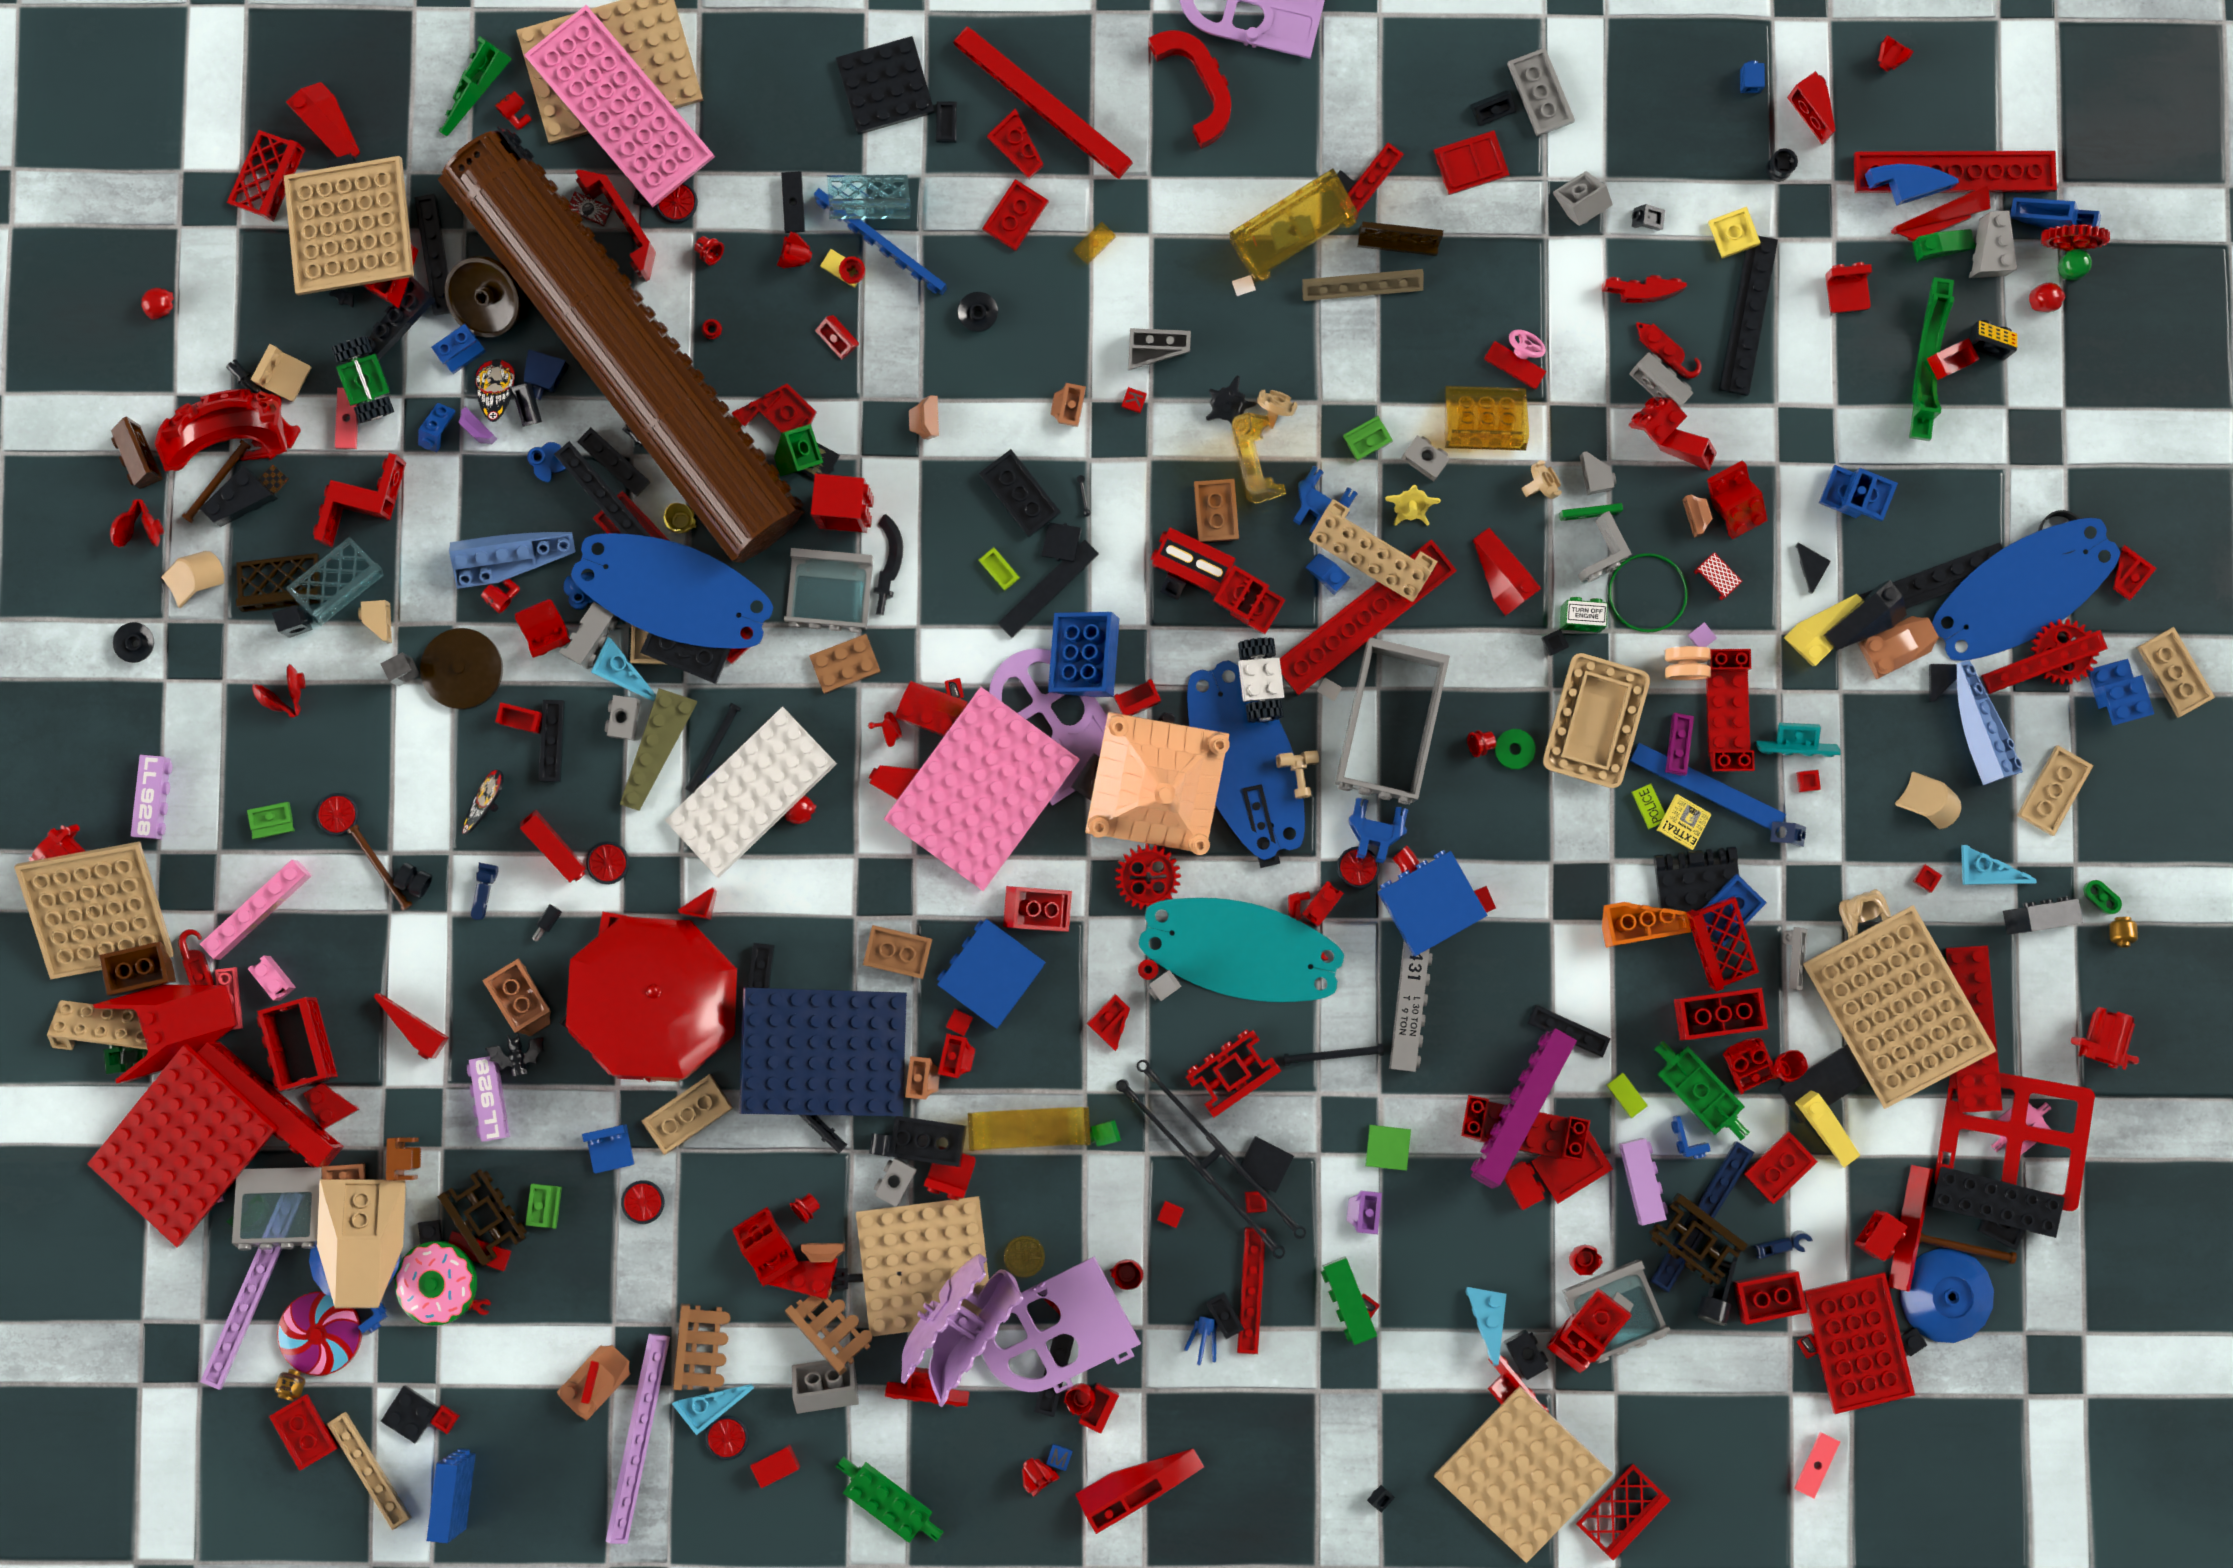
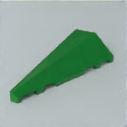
M481 36L477 39L479 43L476 53H471L470 58L472 61L467 70H464L453 95L455 103L452 110H447L445 115L448 118L442 128H439V132L445 136L452 132L512 59Z

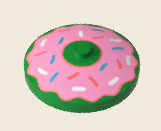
M444 1241L426 1242L411 1249L401 1260L395 1275V1292L400 1306L408 1316L425 1325H444L457 1320L469 1309L476 1295L477 1275L472 1261L462 1249Z

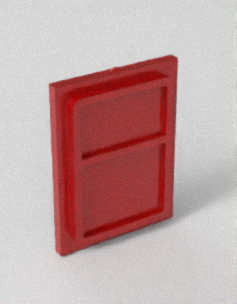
M1495 130L1433 150L1448 195L1510 175Z
M1590 1131L1588 1132L1584 1161L1557 1159L1540 1155L1531 1161L1543 1180V1184L1546 1185L1557 1204L1613 1170Z

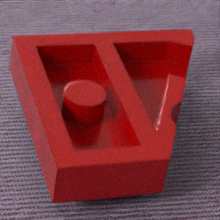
M324 1083L303 1093L322 1129H326L360 1110L356 1105L344 1099L343 1096L334 1092Z

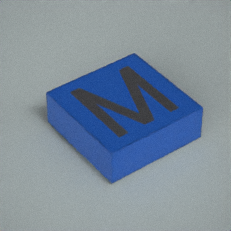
M1053 1444L1046 1465L1066 1471L1073 1450Z

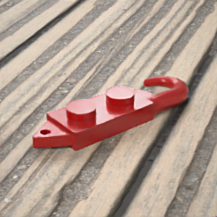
M1636 322L1640 336L1639 341L1664 363L1671 366L1684 378L1691 379L1700 374L1702 365L1698 358H1694L1696 369L1692 372L1686 370L1681 365L1684 361L1685 353L1678 344L1654 323L1649 325Z
M193 929L185 930L179 936L178 946L190 985H215L205 955L199 950H189L186 943V938L189 935H195L198 940H201L200 933Z

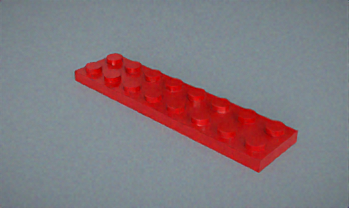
M1988 946L1945 948L1947 965L1996 1049V1052L1956 1072L1959 1113L2002 1111Z

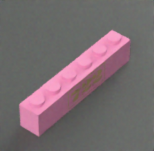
M291 860L204 939L200 945L213 959L221 960L312 875L299 861Z

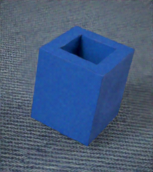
M1748 61L1740 69V93H1761L1765 87L1764 63Z

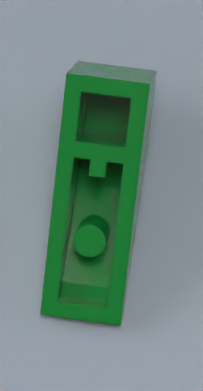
M1971 229L1936 232L1919 236L1912 242L1917 262L1976 248Z
M1115 1119L1091 1126L1092 1131L1088 1132L1091 1142H1096L1097 1147L1121 1141Z

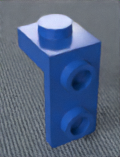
M437 403L419 428L418 445L437 453L441 447V433L455 415V410Z
M1673 1116L1671 1126L1674 1134L1677 1133L1679 1141L1676 1142L1679 1154L1682 1153L1683 1157L1693 1156L1694 1159L1705 1157V1153L1711 1151L1709 1143L1704 1142L1688 1147L1681 1117Z
M380 1303L379 1308H371L374 1315L358 1326L362 1334L368 1331L373 1333L381 1327L380 1322L388 1317L385 1313L387 1310L382 1303Z

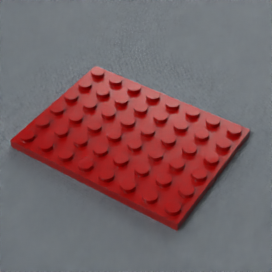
M186 1044L181 1047L87 1165L178 1248L278 1128Z

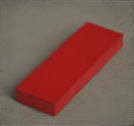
M1494 341L1484 358L1487 362L1535 390L1547 372L1527 359L1518 357L1513 351Z
M452 1231L448 1243L462 1249L470 1260L480 1263L463 1235ZM476 1239L488 1256L490 1253L486 1246L491 1243ZM495 1246L492 1249L497 1258L492 1260L487 1266L505 1271L512 1251Z

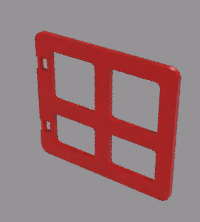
M1956 1072L1951 1074L1935 1168V1184H1937L1940 1167L1950 1169L1954 1167L1958 1135L1961 1129L2006 1137L2007 1143L2001 1181L2017 1185L2023 1141L2028 1140L2069 1148L2071 1152L2065 1192L2062 1195H2054L2065 1198L2063 1210H2076L2079 1206L2095 1100L2094 1092L2085 1087L1999 1072L2001 1088L2014 1091L2011 1117L2008 1122L1959 1113L1958 1102L1952 1101L1953 1089H1957ZM2034 1093L2076 1101L2078 1106L2074 1131L2066 1133L2028 1126L2026 1124V1116L2030 1095ZM1944 1152L1951 1153L1949 1165L1942 1164Z

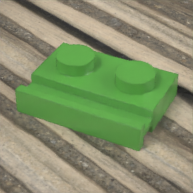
M1379 416L1343 435L1357 462L1393 442Z
M290 802L247 810L250 829L253 835L252 839L254 840L295 831L292 823Z
M531 1184L526 1225L557 1228L562 1187Z

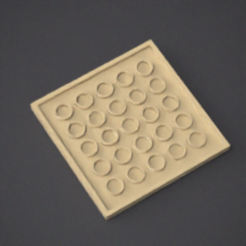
M400 156L284 175L295 294L305 295L414 277L403 163Z
M140 842L15 865L14 868L50 979L102 970L99 955L159 941L162 942L169 957H173L174 951Z
M979 1196L959 1198V1201L951 1199L856 1212L868 1324L872 1336L911 1332L921 1319L918 1317V1311L925 1314L927 1310L924 1309L923 1305L924 1303L929 1305L932 1300L940 1303L939 1293L942 1287L959 1268L978 1254L986 1258ZM987 1260L984 1263L985 1277L981 1282H977L974 1285L973 1291L978 1295L989 1281ZM966 1299L961 1303V1306L979 1316L982 1309Z
M1519 1386L1434 1474V1477L1527 1563L1613 1473Z

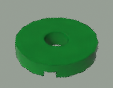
M1510 729L1503 732L1497 738L1496 747L1494 748L1495 756L1503 767L1511 770L1521 769L1533 760L1535 743L1527 732L1520 729ZM1511 744H1517L1520 747L1518 755L1510 753L1509 747Z

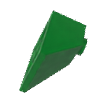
M811 424L781 433L774 455L780 477L823 463Z

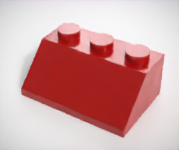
M910 681L902 696L895 717L900 721L945 736L968 702Z

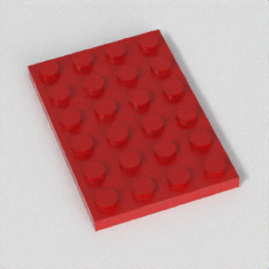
M1885 1272L1803 1290L1834 1414L1915 1396Z

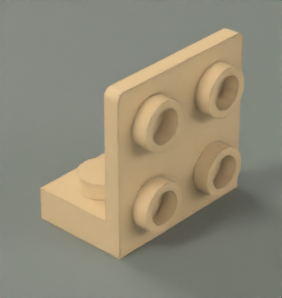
M269 344L251 380L257 385L294 402L311 370V366Z

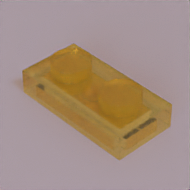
M1101 222L1073 251L1088 265L1116 238V235Z

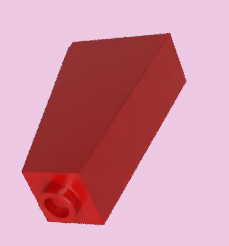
M536 809L520 822V829L570 883L573 880L577 882L585 875L583 872L586 870L585 865Z

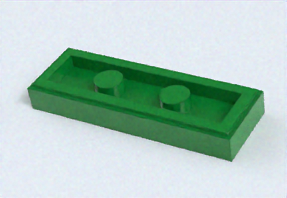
M1623 504L1566 509L1559 513V518L1561 521L1600 517L1610 511L1611 515H1619L1623 511Z

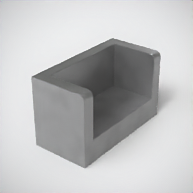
M403 652L380 663L389 682L397 686H401L420 676L412 657Z

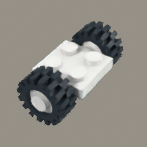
M1252 638L1238 642L1240 657L1238 664L1243 702L1258 701L1245 705L1247 722L1260 723L1282 719L1284 717L1282 700L1276 699L1284 698L1280 658H1272L1276 655L1274 638Z

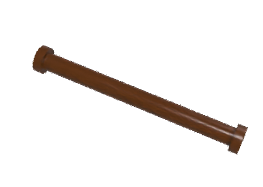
M240 440L239 443L241 444L187 513L182 514V517L190 523L194 521L193 517L200 510L199 508L204 505L244 452L252 447L244 440Z
M354 825L347 830L348 834H352L401 905L400 909L405 911L413 904L411 901H407L399 888L394 886V880L360 833V827Z
M1921 1232L1920 1245L1925 1243L2008 1261L2009 1264H2015L2017 1253L2012 1251L2007 1253L1923 1235V1232Z

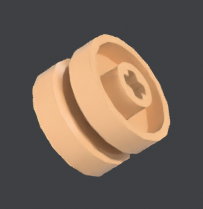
M1682 646L1665 649V660L1673 663V665L1665 668V678L1668 680H1702L1710 678L1711 667L1707 664H1701L1711 659L1710 648Z

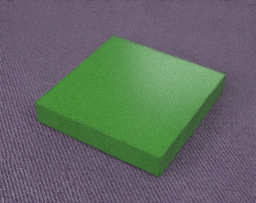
M1369 1125L1365 1166L1407 1171L1411 1129Z

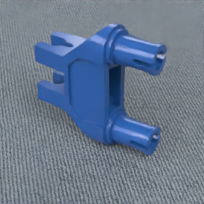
M1312 466L1306 478L1298 483L1301 508L1293 522L1300 525L1308 512L1317 517V520L1310 529L1311 533L1332 499L1317 491L1314 487L1324 473L1319 469L1316 475H1314L1318 468L1316 466ZM1349 487L1346 488L1338 501L1348 508L1358 495L1356 491H1353L1350 497H1348L1352 490Z
M1356 798L1353 815L1348 819L1349 825L1359 841L1356 858L1364 859L1368 844L1378 846L1375 862L1383 864L1386 860L1388 847L1407 834L1405 822L1408 809L1403 808L1401 814L1402 807H1396L1393 824L1390 825L1366 819L1365 814L1369 801L1364 799L1362 806H1360L1362 798Z

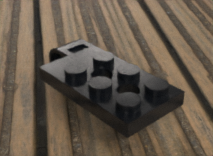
M896 1116L893 1136L872 1133L869 1154L961 1167L967 1126ZM921 1135H926L928 1143L922 1147L919 1145L918 1139ZM941 1138H946L948 1145L942 1150L938 1146V1141Z

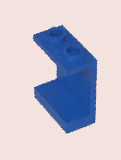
M465 324L431 347L442 364L445 363L452 374H455L486 352L477 337Z

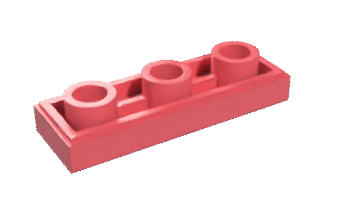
M337 388L335 448L357 449L358 418L354 407L359 406V403L350 406L344 388ZM350 416V420L345 422L346 417Z
M237 967L215 970L216 985H227L238 1025L232 1030L243 1029Z
M1822 1432L1819 1433L1794 1487L1795 1490L1815 1499L1840 1441ZM1818 1461L1819 1466L1814 1468V1463Z

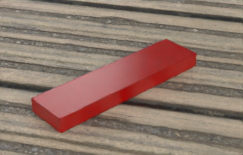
M1388 142L1340 202L1339 206L1355 218L1404 154Z

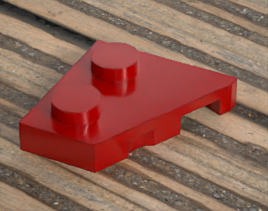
M2124 545L2120 552L2113 589L2130 601L2157 568Z
M1114 994L1087 1024L1116 1051L1130 1008Z

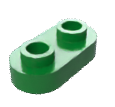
M2092 880L2085 884L2083 888L2085 897L2103 913L2110 915L2116 914L2121 910L2122 901L2120 897L2103 882ZM2092 887H2094V888L2096 889V893H2095V894H2092V893H2091V888H2092ZM2107 901L2112 903L2110 908L2106 905Z

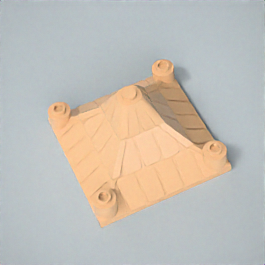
M1108 712L1085 833L1092 834L1097 838L1107 836L1192 851L1196 855L1206 854L1210 848L1208 839L1225 753L1230 747L1229 733Z

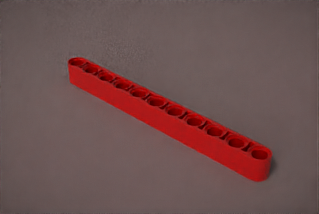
M966 26L953 41L954 45L1113 176L1120 179L1133 164L1126 154L971 28Z

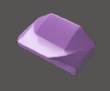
M466 406L461 410V417L458 423L479 443L493 444L497 440Z
M1360 1191L1358 1195L1349 1198L1347 1221L1355 1227L1356 1232L1378 1235L1382 1193Z

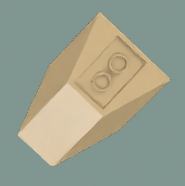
M320 1180L317 1249L335 1308H379L403 1249L406 1180Z

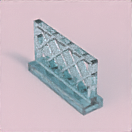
M827 175L829 219H910L911 201L909 198L908 175ZM832 182H840L843 185L837 188L832 185ZM860 182L863 185L857 188L853 183ZM881 182L883 185L878 188L873 183ZM894 182H904L899 188L893 185ZM849 188L854 192L847 195L843 191ZM869 188L874 192L868 195L863 191ZM890 188L894 192L888 195L884 190ZM837 195H839V196H841V197L844 198V199H833V198H835ZM857 195H859V196H861V197L864 198V199H853V198H855ZM877 195H880L881 197H883V198L874 199ZM897 195H900V196H902L903 198H895V197H896Z
M349 537L287 586L286 590L314 618L315 622L322 626L384 575L382 568L377 563H374ZM350 544L355 549L354 556H343V549ZM331 559H338L339 568H327V562ZM342 560H354L353 570L342 569ZM357 561H366L370 565L365 570H356ZM314 572H323V582L311 581V575ZM326 572L338 573V581L326 582ZM341 573L353 574L352 581L340 583ZM298 585H307V595L297 594L293 589ZM310 585L322 586V594L310 595ZM325 586L337 587V593L333 596H324ZM309 599H321V606L313 611L309 607Z

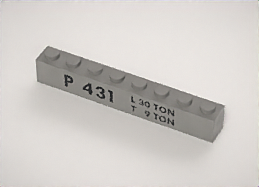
M1405 940L1403 942L1389 1069L1416 1072V1068L1420 1067L1421 1056H1418V1047L1422 1048L1423 1035H1420V1029L1425 1025V1015H1422L1423 1006H1427L1428 994H1425V986H1429L1430 974H1427V968L1432 964V954L1429 953V948L1419 955L1413 956Z

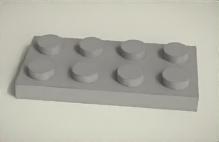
M1546 48L1508 61L1507 65L1537 137L1574 123V116Z

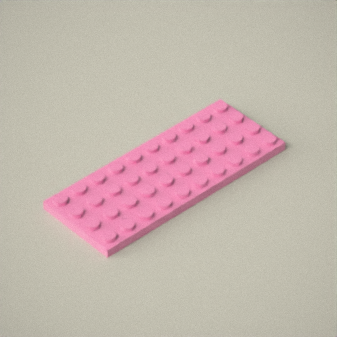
M587 5L524 54L526 59L652 208L715 157Z

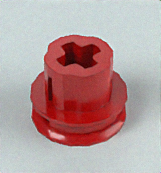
M702 236L696 241L694 250L700 254V259L703 262H706L707 265H714L722 257L724 245L715 238L709 239L706 236Z
M849 256L841 261L839 273L845 282L856 284L864 278L865 266L859 258ZM855 268L858 274H854L851 277L848 271H852Z
M1477 730L1470 732L1467 736L1468 748L1476 758L1480 757V755H1486L1487 750L1496 747L1495 736L1491 731L1482 733Z
M810 1193L801 1200L796 1198L794 1203H790L794 1213L805 1224L808 1223L809 1219H813L812 1214L820 1208L819 1203Z

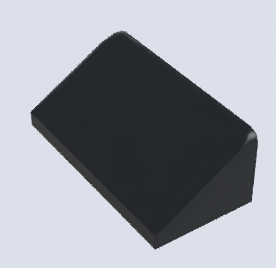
M1503 91L1470 105L1478 126L1516 112L1512 95L1508 91Z

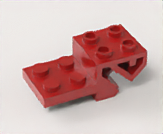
M1597 1288L1575 1315L1572 1313L1548 1341L1546 1348L1577 1372L1581 1373L1588 1368L1590 1363H1594L1601 1356L1608 1343L1630 1319L1631 1313Z

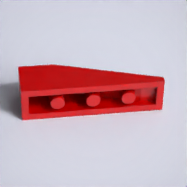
M376 993L374 995V998L412 1046L419 1050L418 1055L427 1060L438 1056L448 1041V1036L383 994Z

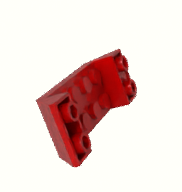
M576 170L575 173L579 178L575 180L585 196L589 194L592 199H595L603 193L608 202L612 203L611 206L639 247V249L629 254L633 260L630 264L639 278L643 276L646 282L649 281L656 252L611 181L604 174Z
M1710 649L1711 659L1707 661V665L1711 667V677L1706 679L1708 755L1713 772L1755 771L1754 750H1750L1748 671L1752 669L1751 649Z
M1468 1095L1461 1136L1480 1143L1488 1142L1492 1137L1490 1131L1494 1124L1501 1120L1502 1117L1499 1114L1505 1105L1490 1102L1486 1098ZM1539 1112L1519 1151L1557 1159L1584 1161L1590 1120L1572 1116L1566 1118Z

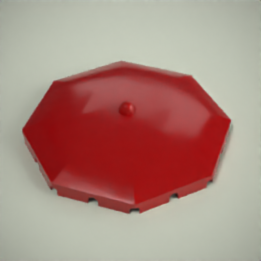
M622 916L570 959L566 1027L577 1042L585 1050L591 1052L595 1061L609 1075L616 1076L617 1079L643 1080L644 1078H651L654 1081L678 1082L688 1078L705 1063L707 1058L712 1057L734 1036L737 968L691 920Z

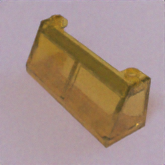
M1332 168L1229 232L1230 243L1254 281L1260 280L1262 282L1271 276L1270 272L1274 267L1340 226H1345L1346 228L1353 226L1357 222L1358 212L1337 173Z

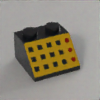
M1987 320L1978 321L1973 325L1969 339L1975 351L2003 361L2016 352L2017 333L2012 332L2010 328L1994 326L1992 322Z

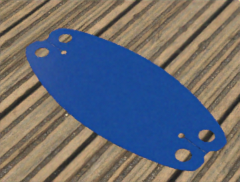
M2084 518L2037 531L2003 548L1966 577L1941 605L1932 621L1938 636L1945 640V650L1950 659L1958 661L1972 660L2011 649L2037 637L2035 635L2037 632L2043 633L2041 629L2043 626L2049 629L2048 623L2052 621L2056 625L2058 619L2064 620L2080 607L2109 576L2120 557L2118 546L2115 542L2109 541L2106 536L2107 529L2103 521L2097 518ZM2088 526L2095 527L2097 531L2093 539H2088L2084 535V530ZM2084 549L2088 550L2087 554L2083 553ZM2102 550H2107L2111 554L2110 560L2106 563L2101 562L2098 558V554ZM1945 616H1950L1954 621L1953 626L1949 629H1945L1941 625V620ZM1965 624L1969 626L1967 630L1963 629ZM1959 640H1964L1968 644L1967 650L1963 653L1958 652L1955 648V644Z
M608 533L595 534L584 539L581 547L583 556L581 561L575 563L571 576L583 592L620 619L656 636L690 645L736 649L749 648L760 644L764 634L762 625L765 620L770 618L773 605L770 599L756 585L723 562L689 546L649 536ZM599 542L603 544L604 552L601 555L593 554L591 548L594 543ZM607 564L608 569H604L602 565ZM584 569L593 570L594 578L591 581H584L582 579L581 573ZM758 600L762 602L763 610L760 613L751 611L750 605L753 601ZM737 613H741L740 618L736 617ZM750 627L753 630L752 638L743 639L740 635L741 629Z
M1226 660L1217 664L1212 671L1202 669L1191 674L1187 690L1189 726L1229 733L1230 747L1225 753L1215 804L1241 842L1254 855L1266 860L1275 856L1278 850L1283 848L1293 850L1301 846L1305 831L1303 798H1295L1294 790L1298 789L1295 771H1291L1290 767L1277 768L1276 756L1278 754L1293 753L1280 721L1247 722L1245 705L1258 701L1243 702L1239 666ZM1226 670H1230L1235 674V679L1231 683H1227L1222 679V674ZM1199 680H1206L1208 682L1209 689L1206 692H1199L1197 690L1196 684ZM1219 691L1223 692L1222 697L1218 696ZM1262 784L1270 821L1274 824L1273 833H1275L1276 844L1270 838L1259 789L1247 792L1256 832L1251 829L1242 788ZM1259 802L1261 805L1260 809L1254 810L1253 803ZM1259 822L1265 823L1263 830L1258 829L1257 824ZM1287 827H1292L1296 831V836L1292 840H1287L1283 836V831ZM1260 837H1266L1270 841L1269 847L1265 850L1257 846V840Z

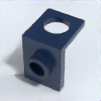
M1772 822L1771 842L1791 843L1804 847V840L1806 838L1805 826L1797 823ZM1779 827H1785L1787 830L1784 838L1777 837L1776 832Z

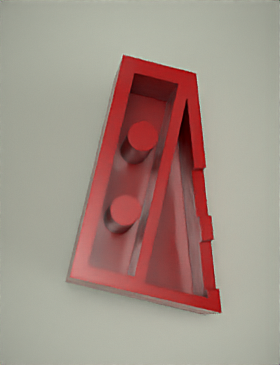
M411 244L412 261L414 266L419 250ZM409 277L365 284L363 286L399 308Z

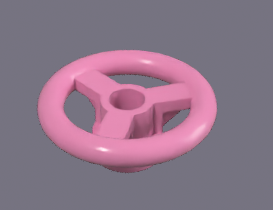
M1514 330L1509 334V341L1515 348L1514 353L1522 359H1528V357L1540 358L1545 354L1546 349L1543 342L1534 334L1525 330ZM1515 336H1519V344L1517 343Z

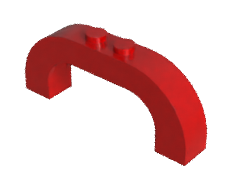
M1170 30L1149 37L1148 46L1157 62L1172 55H1181L1188 58L1194 64L1212 99L1214 110L1207 119L1193 125L1192 132L1201 149L1211 145L1226 130L1231 113V97L1227 88L1228 81L1224 74H1220L1217 59L1211 57L1206 46L1198 38L1186 32Z

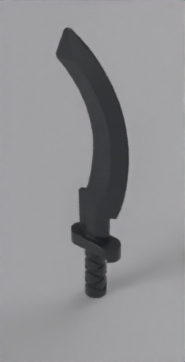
M887 514L883 515L879 525L888 538L889 555L884 570L879 573L878 587H874L873 593L879 594L876 614L881 616L884 615L887 595L893 598L894 592L889 591L890 584L897 577L903 558V539L900 530Z

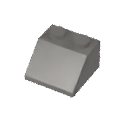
M1587 171L1553 191L1554 196L1567 216L1579 226L1587 223L1590 219L1603 213L1613 205L1607 186Z

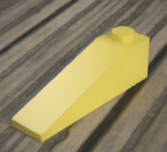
M1810 1090L1795 1102L1842 1167L1845 1168L1860 1156L1819 1093Z

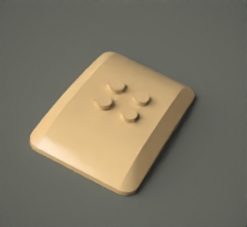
M1584 653L1576 654L1571 659L1545 749L1543 764L1546 769L1607 788H1616L1621 785L1649 689V675L1642 670Z

